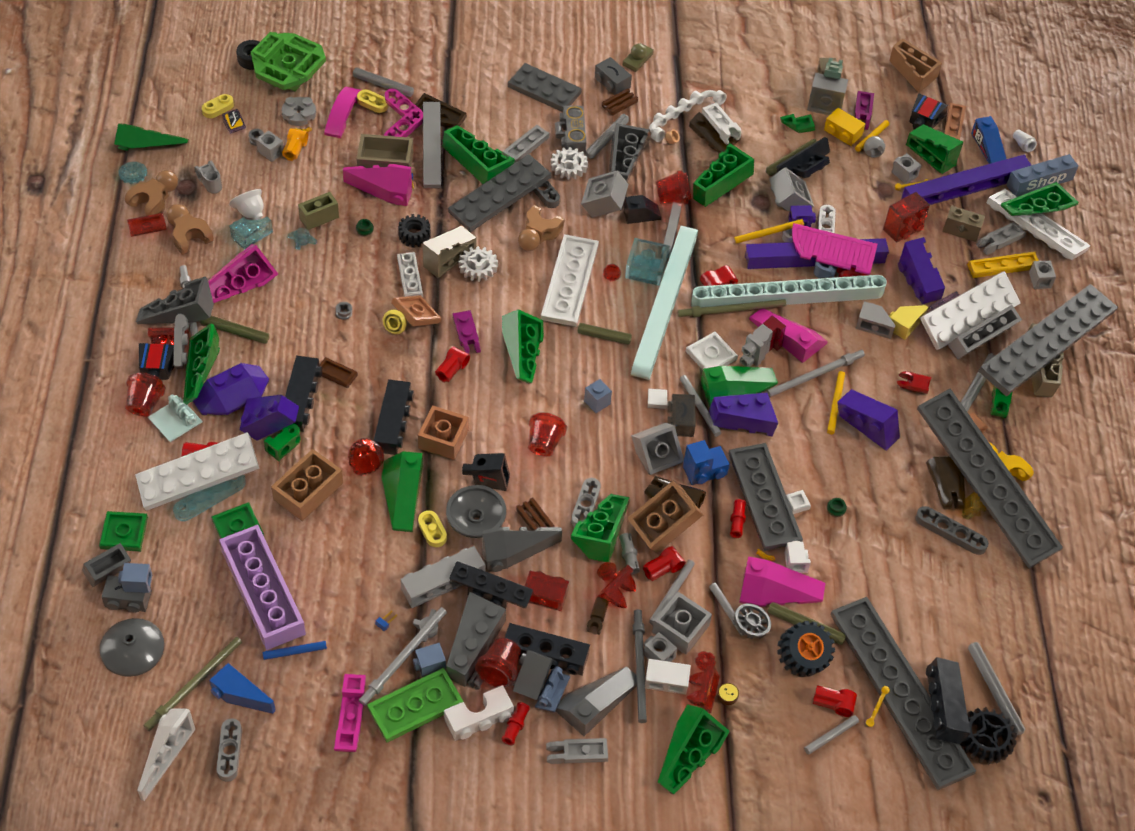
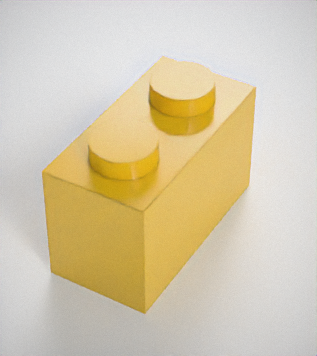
M837 108L826 118L824 131L852 146L863 136L865 123Z

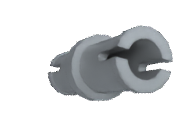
M623 533L619 536V540L623 550L621 555L625 559L627 573L631 575L640 572L636 557L638 555L637 549L634 548L631 533Z

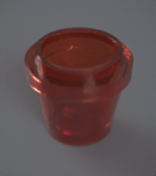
M678 170L677 173L656 181L660 204H673L675 202L687 205L689 200H692L686 172L683 173L682 170Z
M135 373L128 376L125 409L137 416H150L158 400L165 393V385L159 378L147 373Z
M540 412L532 415L529 420L528 449L540 456H552L559 441L566 434L567 425L560 417L550 413Z
M496 639L485 655L481 656L476 663L475 669L479 677L493 687L503 685L505 688L512 686L518 676L517 666L521 653L520 647L510 639Z

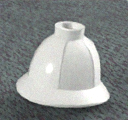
M255 189L242 193L233 198L229 206L237 209L244 217L253 219L256 222L263 217L262 190Z

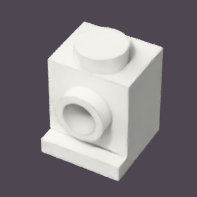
M800 541L787 542L785 549L787 568L799 573H808L811 561L808 559V550L804 549V543Z

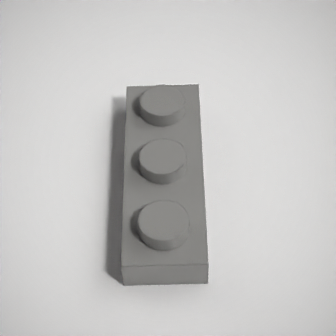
M536 125L503 151V155L506 157L511 156L515 159L514 163H516L549 139L550 133Z

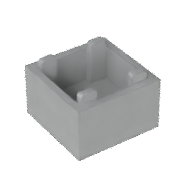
M815 73L807 111L830 115L837 108L842 109L848 79L840 78L839 80L825 77L824 74Z
M618 170L589 178L581 205L592 218L622 209L629 184Z

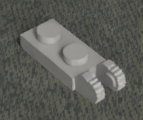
M1013 222L987 234V236L978 240L976 245L979 248L985 247L983 252L988 255L996 249L998 250L1024 238L1026 233Z
M178 314L175 317L174 366L177 369H184V364H187L188 359L187 352H184L185 345L188 344V334H185V330L189 328V324L185 315Z
M606 738L566 739L546 744L548 751L553 752L564 749V754H551L547 756V763L608 762Z

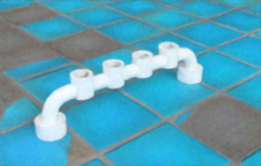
M706 90L702 93L694 91L690 96V100L682 98L677 108L670 105L666 109L665 115L657 113L654 116L653 122L649 127L651 138L656 142L662 141L665 137V131L658 126H664L671 118L676 119L683 111L688 112L696 103L701 104L705 98L713 97V102L722 105L727 95L721 90L717 92Z

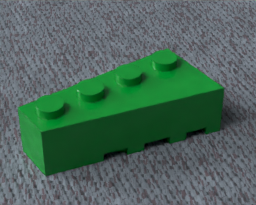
M458 125L444 131L442 147L482 184L514 164V158L502 155V151L492 149L484 140L475 139V135Z
M729 143L726 150L719 154V158L715 162L713 161L710 164V168L705 170L693 183V199L706 207L754 175V158Z

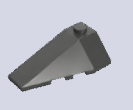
M202 277L184 284L185 288L178 292L173 290L165 299L161 300L158 298L140 308L136 319L137 324L175 323V317L178 314L185 315L188 323L210 318L214 303L208 279Z
M499 527L482 530V553L487 572H499L561 542L562 528L539 527L535 531H528L527 527H520L518 531L510 530L509 527Z
M626 666L572 691L559 702L556 712L580 734L585 736L637 687L636 674Z

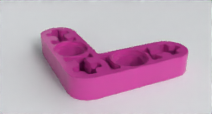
M388 89L385 92L386 103L401 115L402 118L384 133V136H409L423 123L422 110L396 89ZM406 104L409 108L402 110L400 106ZM402 125H407L409 127L405 131L399 129V127Z

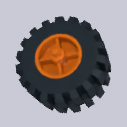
M809 621L799 622L781 635L780 638L782 640L778 641L777 645L781 648L777 650V654L781 655L782 658L779 661L780 663H785L784 668L792 670L791 674L796 675L799 673V677H809L823 671L830 665L829 662L833 661L834 656L831 654L835 652V648L832 647L834 640H830L829 636L831 634L829 631H824L825 627L823 625L817 626V622L814 621L811 623Z

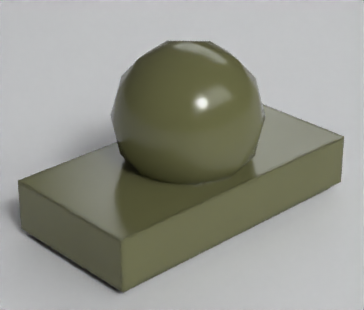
M641 43L635 44L631 49V53L623 60L622 65L637 72L653 55L654 49Z

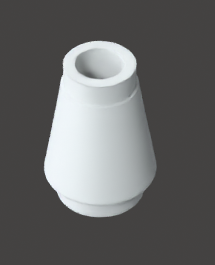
M1021 130L1014 132L1013 138L1023 151L1031 152L1035 149L1037 142L1034 137Z

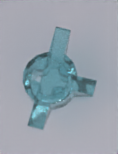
M298 228L287 236V238L294 239L296 243L295 249L300 250L301 246L308 243L314 245L317 243V240L305 228Z

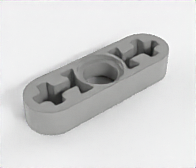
M595 478L586 479L582 485L572 514L571 523L574 528L579 522L581 513H584L583 520H585L587 514L590 511H594L601 488L600 482ZM591 486H594L591 494H588L589 488ZM588 500L592 505L584 507L581 505V502Z
M233 718L224 721L221 727L217 773L218 777L225 782L234 780L238 774L242 727L240 722ZM231 726H235L233 739L230 738L228 731L231 729ZM226 746H234L236 748L234 753L228 755L223 752ZM226 761H230L231 770H229L228 774H224L227 765Z

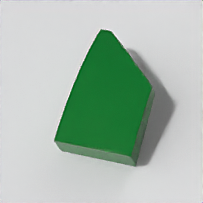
M794 114L780 117L784 125L798 133L815 131L811 114L795 118Z

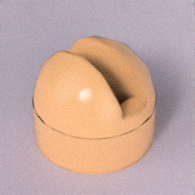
M675 129L665 134V141L669 144L677 143L680 139Z

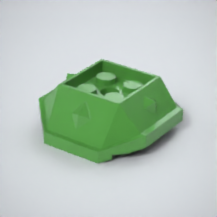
M269 32L251 51L256 78L283 90L290 89L296 91L303 83L312 78L326 62L322 45L294 33L277 34V32Z

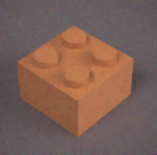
M432 405L418 433V448L455 460L469 431V417Z

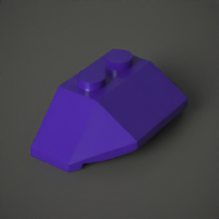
M240 363L206 380L193 403L202 415H229L244 407L247 398L262 397L269 383V378L260 366Z

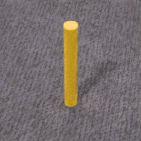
M884 120L855 147V150L860 152L864 148L865 141L872 136H878L890 125L889 121Z

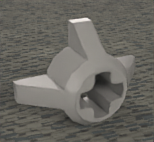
M431 609L429 617H424L422 620L414 619L413 625L421 630L433 617L436 610ZM438 624L423 639V642H426L428 638L434 637L438 633Z

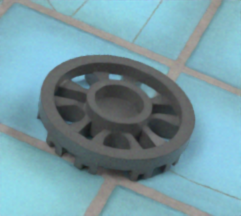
M742 604L733 615L734 625L740 630L739 633L747 635V638L761 639L771 628L769 615L755 604ZM753 609L758 611L759 614L754 613Z

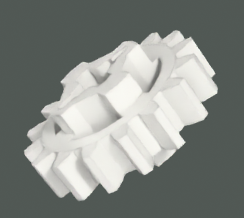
M563 147L562 151L556 150V154H552L551 170L555 171V175L560 174V178L566 176L567 180L570 177L576 179L577 175L582 177V174L586 173L588 168L587 156H584L583 151L578 152V148L572 150L569 147L566 150Z
M479 246L476 247V250L470 247L469 252L464 251V255H460V273H464L465 278L470 276L471 281L474 278H477L478 282H480L481 278L486 281L487 276L493 277V272H497L496 254L492 255V250L487 252L486 247L482 250Z

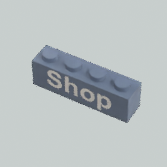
M1070 154L1011 171L1006 186L1012 194L1018 197L1055 182L1061 184L1073 180L1079 165Z

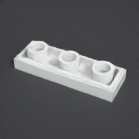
M415 252L397 254L404 297L419 295L423 297Z

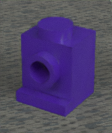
M811 205L790 206L789 222L803 219L804 226L811 227V224L816 221V214L812 211Z

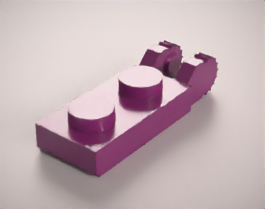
M858 91L854 117L858 120L864 119V129L868 130L872 117L874 93Z
M471 310L453 313L454 325L463 351L469 354L470 349L468 345L473 344L476 353H480L479 337Z

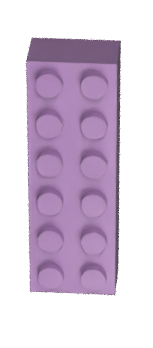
M259 525L219 539L224 558L266 651L306 635L304 621Z

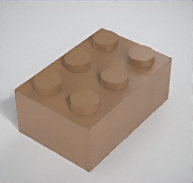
M312 449L271 486L273 500L303 521L343 484L342 470Z
M673 480L627 519L648 547L658 553L700 519L703 514L681 485Z

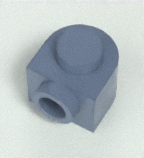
M816 262L814 275L820 279L834 278L837 267Z

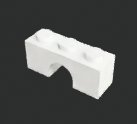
M503 685L483 693V704L486 708L481 712L474 713L469 711L464 702L444 710V720L455 741L467 739L472 733L479 730L485 731L493 724L506 722L512 717L514 706Z

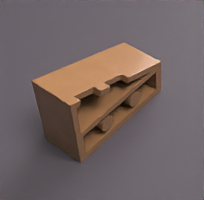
M903 38L893 46L889 60L918 93L938 77L942 62Z

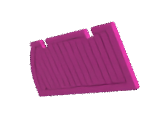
M793 223L792 240L800 258L811 260V257H814L816 262L847 270L854 267L856 268L855 272L870 275L878 244Z

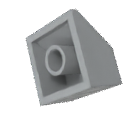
M786 167L769 179L771 183L770 188L776 197L775 202L780 208L783 207L790 211V206L811 205L812 208L814 207L806 182Z
M663 423L631 435L636 454L649 475L684 462L674 425Z

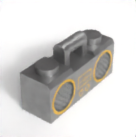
M564 106L563 113H560V122L555 123L556 138L561 139L562 148L564 147L566 150L569 147L572 150L578 148V152L583 151L586 154L584 107Z

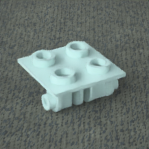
M174 394L168 397V405L148 416V419L169 442H172L203 422L188 405L183 403L181 397Z

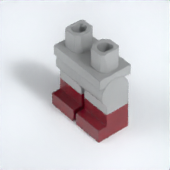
M773 315L769 317L753 332V335L750 333L746 337V343L742 347L743 356L740 358V363L745 367H750L752 364L759 366L769 351L773 348L778 351L783 344L786 325Z

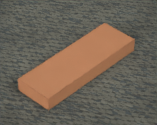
M949 103L944 134L960 140L966 106Z

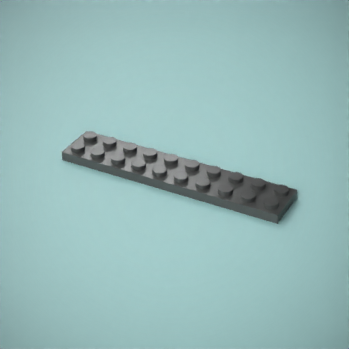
M1090 284L982 365L978 372L1005 396H1008L1112 315L1118 307Z
M951 388L917 407L919 413L1028 569L1063 549V546Z
M868 597L832 610L831 617L839 630L846 635L845 640L878 694L881 696V688L883 686L889 687L890 691L885 695L883 702L936 789L940 790L974 775L976 769L960 744L937 739L936 730L934 729L933 712L931 710V698Z

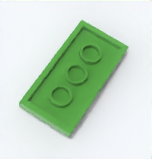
M442 668L367 704V708L386 743L443 716L445 709L464 701L446 670Z

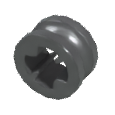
M253 129L249 132L250 144L257 146L256 137L264 134L261 129Z
M348 302L338 303L336 306V316L341 320L349 319L352 316V305Z

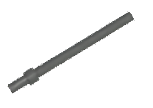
M637 609L634 610L632 633L635 635L638 722L646 723L643 646L645 625L642 623V610Z

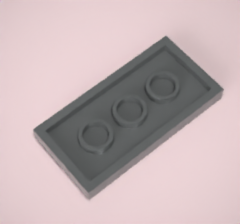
M524 63L508 81L509 88L563 112L564 106H571L582 92V88L527 63Z

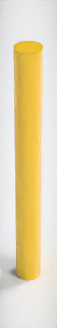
M803 219L740 235L734 237L736 244L790 230L793 228V223L804 225Z
M839 371L827 429V433L830 435L835 433L838 417L837 402L841 399L845 372Z

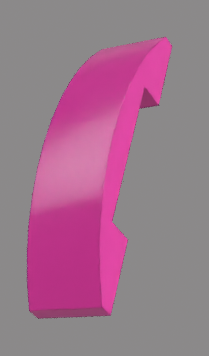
M344 87L331 109L324 135L341 139L346 128V120L354 103L357 104V94L361 91L360 89Z
M344 674L342 703L334 751H357L364 706L359 702V699L365 694L366 675Z

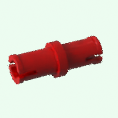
M736 499L733 503V513L730 516V521L732 522L730 536L741 538L743 535V524L746 522V501Z
M517 703L512 717L507 721V729L501 738L503 743L510 746L515 744L519 731L524 728V720L530 710L526 703Z

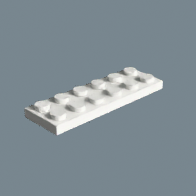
M1006 189L990 196L986 202L993 210L1001 212L1008 220L1016 222L1020 228L1029 231L1035 238L1044 241L1050 248L1056 249L1067 259L1073 260L1090 247L1089 244L1044 214L1011 216L1001 207V203L1017 196Z
M564 234L541 313L542 320L577 327L599 241Z
M1004 271L920 317V320L935 349L938 350L1010 305L1015 307L1021 302Z
M247 432L135 475L143 508L147 511L257 470L259 465L250 435Z

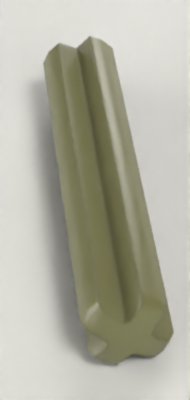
M579 323L577 332L579 334L623 344H630L632 335L629 333L585 323Z

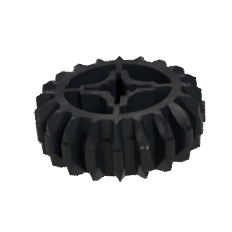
M987 707L983 708L982 711L977 708L974 712H968L970 734L960 744L961 746H966L964 749L965 753L971 752V759L978 757L979 763L985 759L988 765L992 761L997 764L1001 759L1003 761L1006 760L1008 755H1011L1014 751L1013 748L1016 746L1015 739L1017 737V733L1013 732L1015 725H1009L1010 718L1004 719L1003 712L999 715L996 714L995 708L991 712L988 711ZM974 725L978 727L976 734H972V726ZM1002 737L1003 745L998 747V738Z

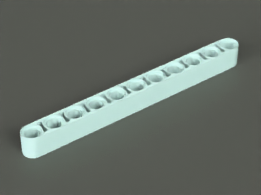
M680 226L632 366L631 376L650 380L697 239V229Z
M881 275L699 286L693 290L691 306H700L701 308L782 299L786 300V305L879 299L884 294L887 280Z

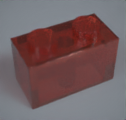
M530 570L525 583V587L533 589L529 603L562 612L569 590V581L562 577L546 575L541 571L535 572Z

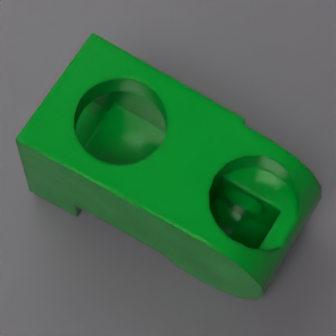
M994 386L990 415L1007 418L1012 392L1005 396Z
M291 424L283 428V431L275 438L268 436L264 440L265 451L280 461L300 443L299 427L296 424Z

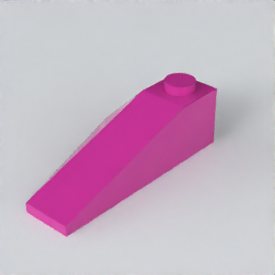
M388 164V167L373 165V168H365L363 166L343 167V180L345 183L388 203L402 206L408 205L412 193L411 167L397 164Z
M251 244L208 280L213 303L264 286L278 275L257 245Z
M760 309L749 317V320L758 327L772 315L785 324L786 329L782 347L802 363L828 343L827 340L814 330L766 309Z
M748 556L739 603H750L759 607H766V605L772 602L779 605L793 602L798 604L823 602L825 583L769 560Z

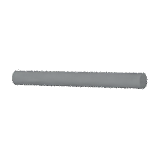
M686 375L681 376L680 381L714 436H719L721 434L720 429L713 425L707 408Z
M692 560L686 562L649 620L650 624H654L656 617L678 592L695 565Z

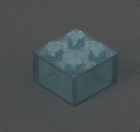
M634 238L626 264L625 278L660 286L668 261L670 246Z

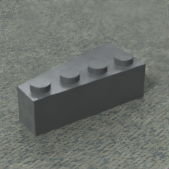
M616 123L612 136L609 173L618 170L626 182H628L646 143L650 129Z
M469 592L446 666L450 679L464 687L475 672L477 663L481 662L506 622L505 608L472 592Z

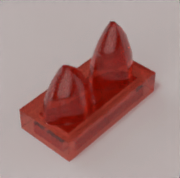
M175 327L148 328L151 344H166L167 340H170V345H174ZM187 329L185 330V334H188L189 339V331Z
M629 565L623 567L597 595V598L607 599L614 606L627 608L625 597L619 587L630 592L636 591V584L631 575L634 570Z
M706 665L705 671L689 676V682L701 689L690 693L686 697L691 704L703 708L708 713H712L720 678L714 665Z

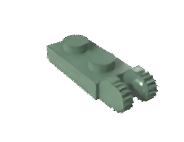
M829 57L824 76L840 80L843 60L835 62L833 58Z

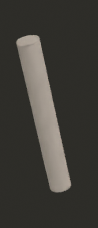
M712 583L709 588L734 625L733 615L735 611L718 585Z
M855 715L804 747L805 752L808 755L859 723V719Z

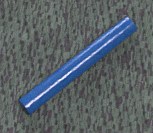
M326 641L263 651V659L267 660L327 649Z

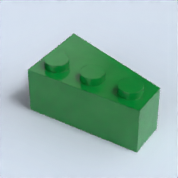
M924 124L910 132L906 142V146L941 174L956 166L963 145V141Z

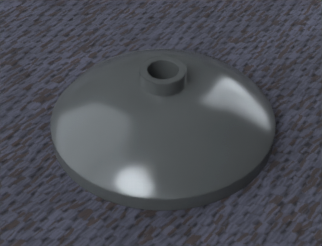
M471 485L459 489L450 497L446 507V516L450 526L457 533L470 538H482V530L502 527L506 519V504L502 496L495 490L482 485Z
M139 618L126 619L113 625L104 634L100 643V656L105 667L114 674L125 677L138 676L151 670L160 661L165 647L164 638L160 629L152 622Z

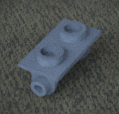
M555 667L551 670L535 708L551 712L556 711L570 679L569 675L562 673L563 670L560 667Z

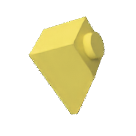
M926 305L902 306L896 312L892 311L889 317L895 324L893 333L906 340L921 323L920 317L927 313L928 307Z

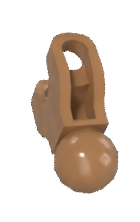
M161 171L156 176V180L152 178L148 182L135 184L125 194V203L131 207H136L141 203L147 202L144 209L145 214L148 218L155 219L164 212L166 207L165 200L169 197L168 192L176 189L178 178L172 171Z
M174 204L168 208L166 217L168 222L174 226V245L182 255L190 252L188 250V241L193 238H199L205 244L214 241L213 232L205 220L192 217L188 209L181 204Z
M534 205L527 212L526 229L520 232L518 237L519 246L525 251H533L543 241L556 239L564 228L565 219L560 216L550 220L543 219L540 212L542 208Z

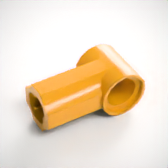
M289 129L287 143L282 151L283 157L288 161L297 159L302 147L307 145L309 136L307 131Z

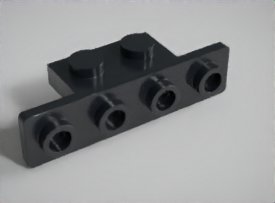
M828 138L820 139L777 165V173L786 167L797 176L808 178L816 171L822 170L830 163L829 157L825 156L830 153Z
M459 561L455 563L449 578L450 581L468 587V595L469 592H472L505 609L508 603L527 608L533 593L531 588Z

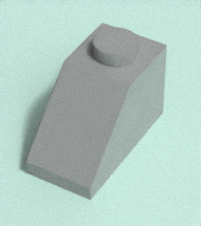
M864 301L856 329L891 339L895 328L894 322L882 306Z

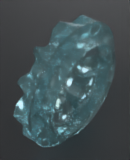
M128 162L119 169L120 179L124 183L129 182L131 185L133 182L139 183L140 180L144 181L145 176H148L146 166L140 162Z

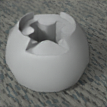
M878 136L868 138L864 144L866 154L873 158L881 156L886 147L883 139Z

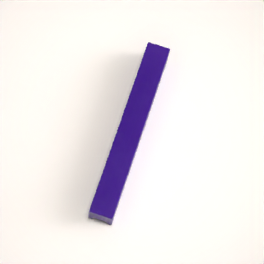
M1024 154L904 187L901 199L911 211L1007 184L1011 171L1031 166V163Z
M886 238L860 239L878 244L873 264L886 262L889 253ZM793 242L746 244L745 258L747 260V269L812 267L816 263V258L811 257V260L800 258Z

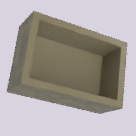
M361 134L357 166L373 168V165L388 167V164H397L411 167L414 153L413 138Z

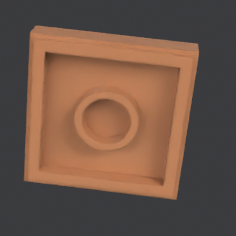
M421 295L393 298L391 302L398 311L403 313L405 319L412 326L439 324L442 319Z

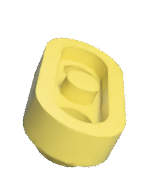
M370 90L358 92L357 102L359 105L377 113L387 111L388 104L385 101V97Z
M222 94L202 105L203 116L215 118L231 110L234 107L233 97L228 94Z
M433 511L422 512L418 517V524L427 543L432 547L443 546L446 543L447 534L438 515Z

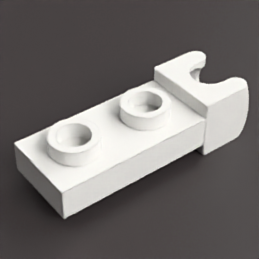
M717 102L702 108V114L720 134V138L725 144H729L728 139L730 136L736 140L740 139L741 128L736 122L733 123Z

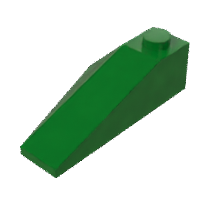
M119 123L114 144L118 145V149L128 151L129 148L188 143L189 139Z
M1055 182L1003 202L1001 207L1011 216L1063 211L1078 205L1079 202L1060 184Z
M517 309L502 316V334L516 378L531 384L537 366L535 360L540 354L539 344L543 342L544 338L543 320Z
M209 324L189 340L183 403L186 405L198 397L219 354V336L214 324Z
M716 366L704 368L701 377V385L709 407L714 397L762 393L778 384L773 368Z
M402 451L384 460L381 479L393 531L413 532L423 470V453Z
M615 494L608 495L598 504V508L594 512L590 511L585 520L579 521L575 525L571 534V540L589 559L609 563L630 497Z
M687 704L677 721L657 783L671 794H675L691 778L692 773L706 763L705 760L711 754H716L720 750L730 731L703 708Z

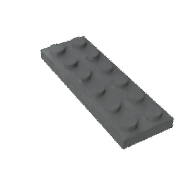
M528 154L448 207V212L469 232H472L552 178L551 172Z
M762 443L730 449L728 454L763 550L767 551L786 547L787 542H802V535L767 444Z

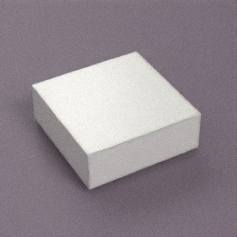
M648 389V408L667 409V390Z
M803 490L786 495L793 514L810 509L811 505Z

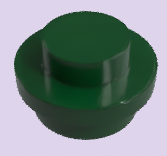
M361 219L356 225V231L360 235L367 236L374 231V226L370 220Z
M833 498L828 502L827 511L832 516L840 517L846 513L847 506L843 499Z

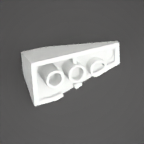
M170 709L167 715L164 714L161 717L137 790L141 800H146L195 731L190 710Z

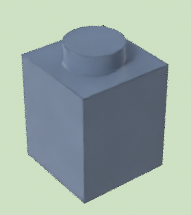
M599 379L585 388L584 402L595 413H598L611 405L612 391Z
M124 563L123 571L119 572L118 577L124 592L149 593L153 576L150 564Z
M440 643L415 650L416 658L413 659L415 670L420 671L422 678L442 668L446 670V659Z

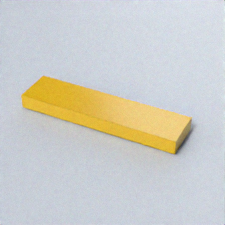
M1035 252L971 260L968 261L967 266L972 277L978 278L997 275L1004 271L1005 273L1027 271L1031 269L1033 261H1039Z

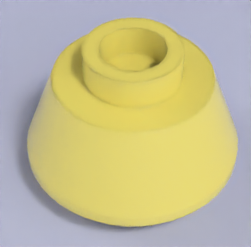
M389 310L383 316V325L389 333L400 334L406 329L407 320L402 312Z

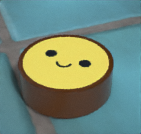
M732 683L722 684L718 689V700L724 705H733L739 697L738 688Z

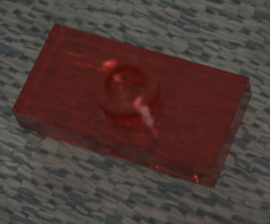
M163 213L127 220L131 237L167 230Z

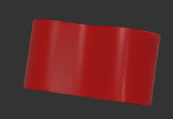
M728 265L714 271H706L700 276L703 286L738 283L737 277Z

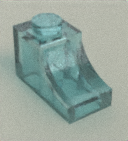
M267 216L258 220H248L243 217L229 225L231 238L244 250L251 244H255L273 233L272 221Z

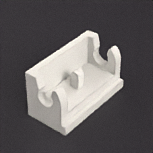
M649 659L645 688L686 695L691 665Z

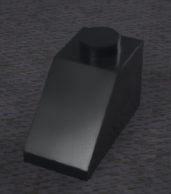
M643 195L625 197L624 214L627 224L662 220L658 204Z

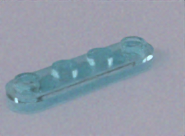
M245 475L236 477L238 478L236 480L230 479L195 492L178 501L173 507L175 518L179 521H188L240 491L246 485Z

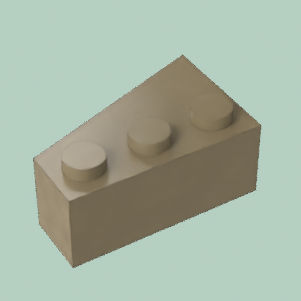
M460 226L423 242V267L437 278L441 277L459 263L460 255H464V251L469 252L470 247L476 250L477 237Z

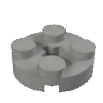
M288 97L282 106V117L293 126H304L311 119L312 121L315 119V104L310 97Z

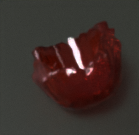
M361 438L350 446L348 452L349 465L356 475L371 474L376 472L381 464L384 463V451L373 440Z

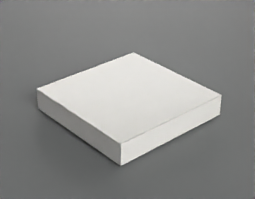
M716 332L686 347L687 354L702 370L716 366H727L738 359V355Z

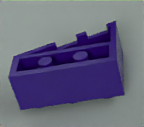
M924 237L905 242L898 262L900 272L904 274L908 285H911L915 296L919 298L922 305L942 299L945 290L937 267L933 268L930 258H932L931 252L927 253L924 243H926Z
M852 389L837 402L839 416L887 451L900 438L897 409Z
M768 393L714 397L709 408L713 425L733 430L741 428L749 430L750 433L758 431L773 437L778 425Z
M283 395L247 398L239 430L244 433L248 432L251 438L258 441L295 423L299 406Z

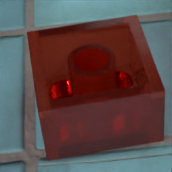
M914 192L890 205L883 230L896 243L907 239L915 232H920L924 228L930 204L917 192Z

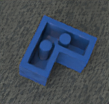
M705 440L686 445L683 469L691 485L703 484L715 478L721 479L728 474L730 464L721 446L709 449Z

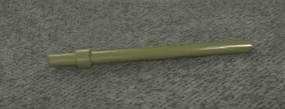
M786 300L701 308L700 306H693L691 309L678 310L677 313L678 317H700L705 314L785 307Z
M235 637L164 706L161 705L157 708L155 714L143 726L150 731L164 714L167 715L170 709H173L242 643L241 639Z

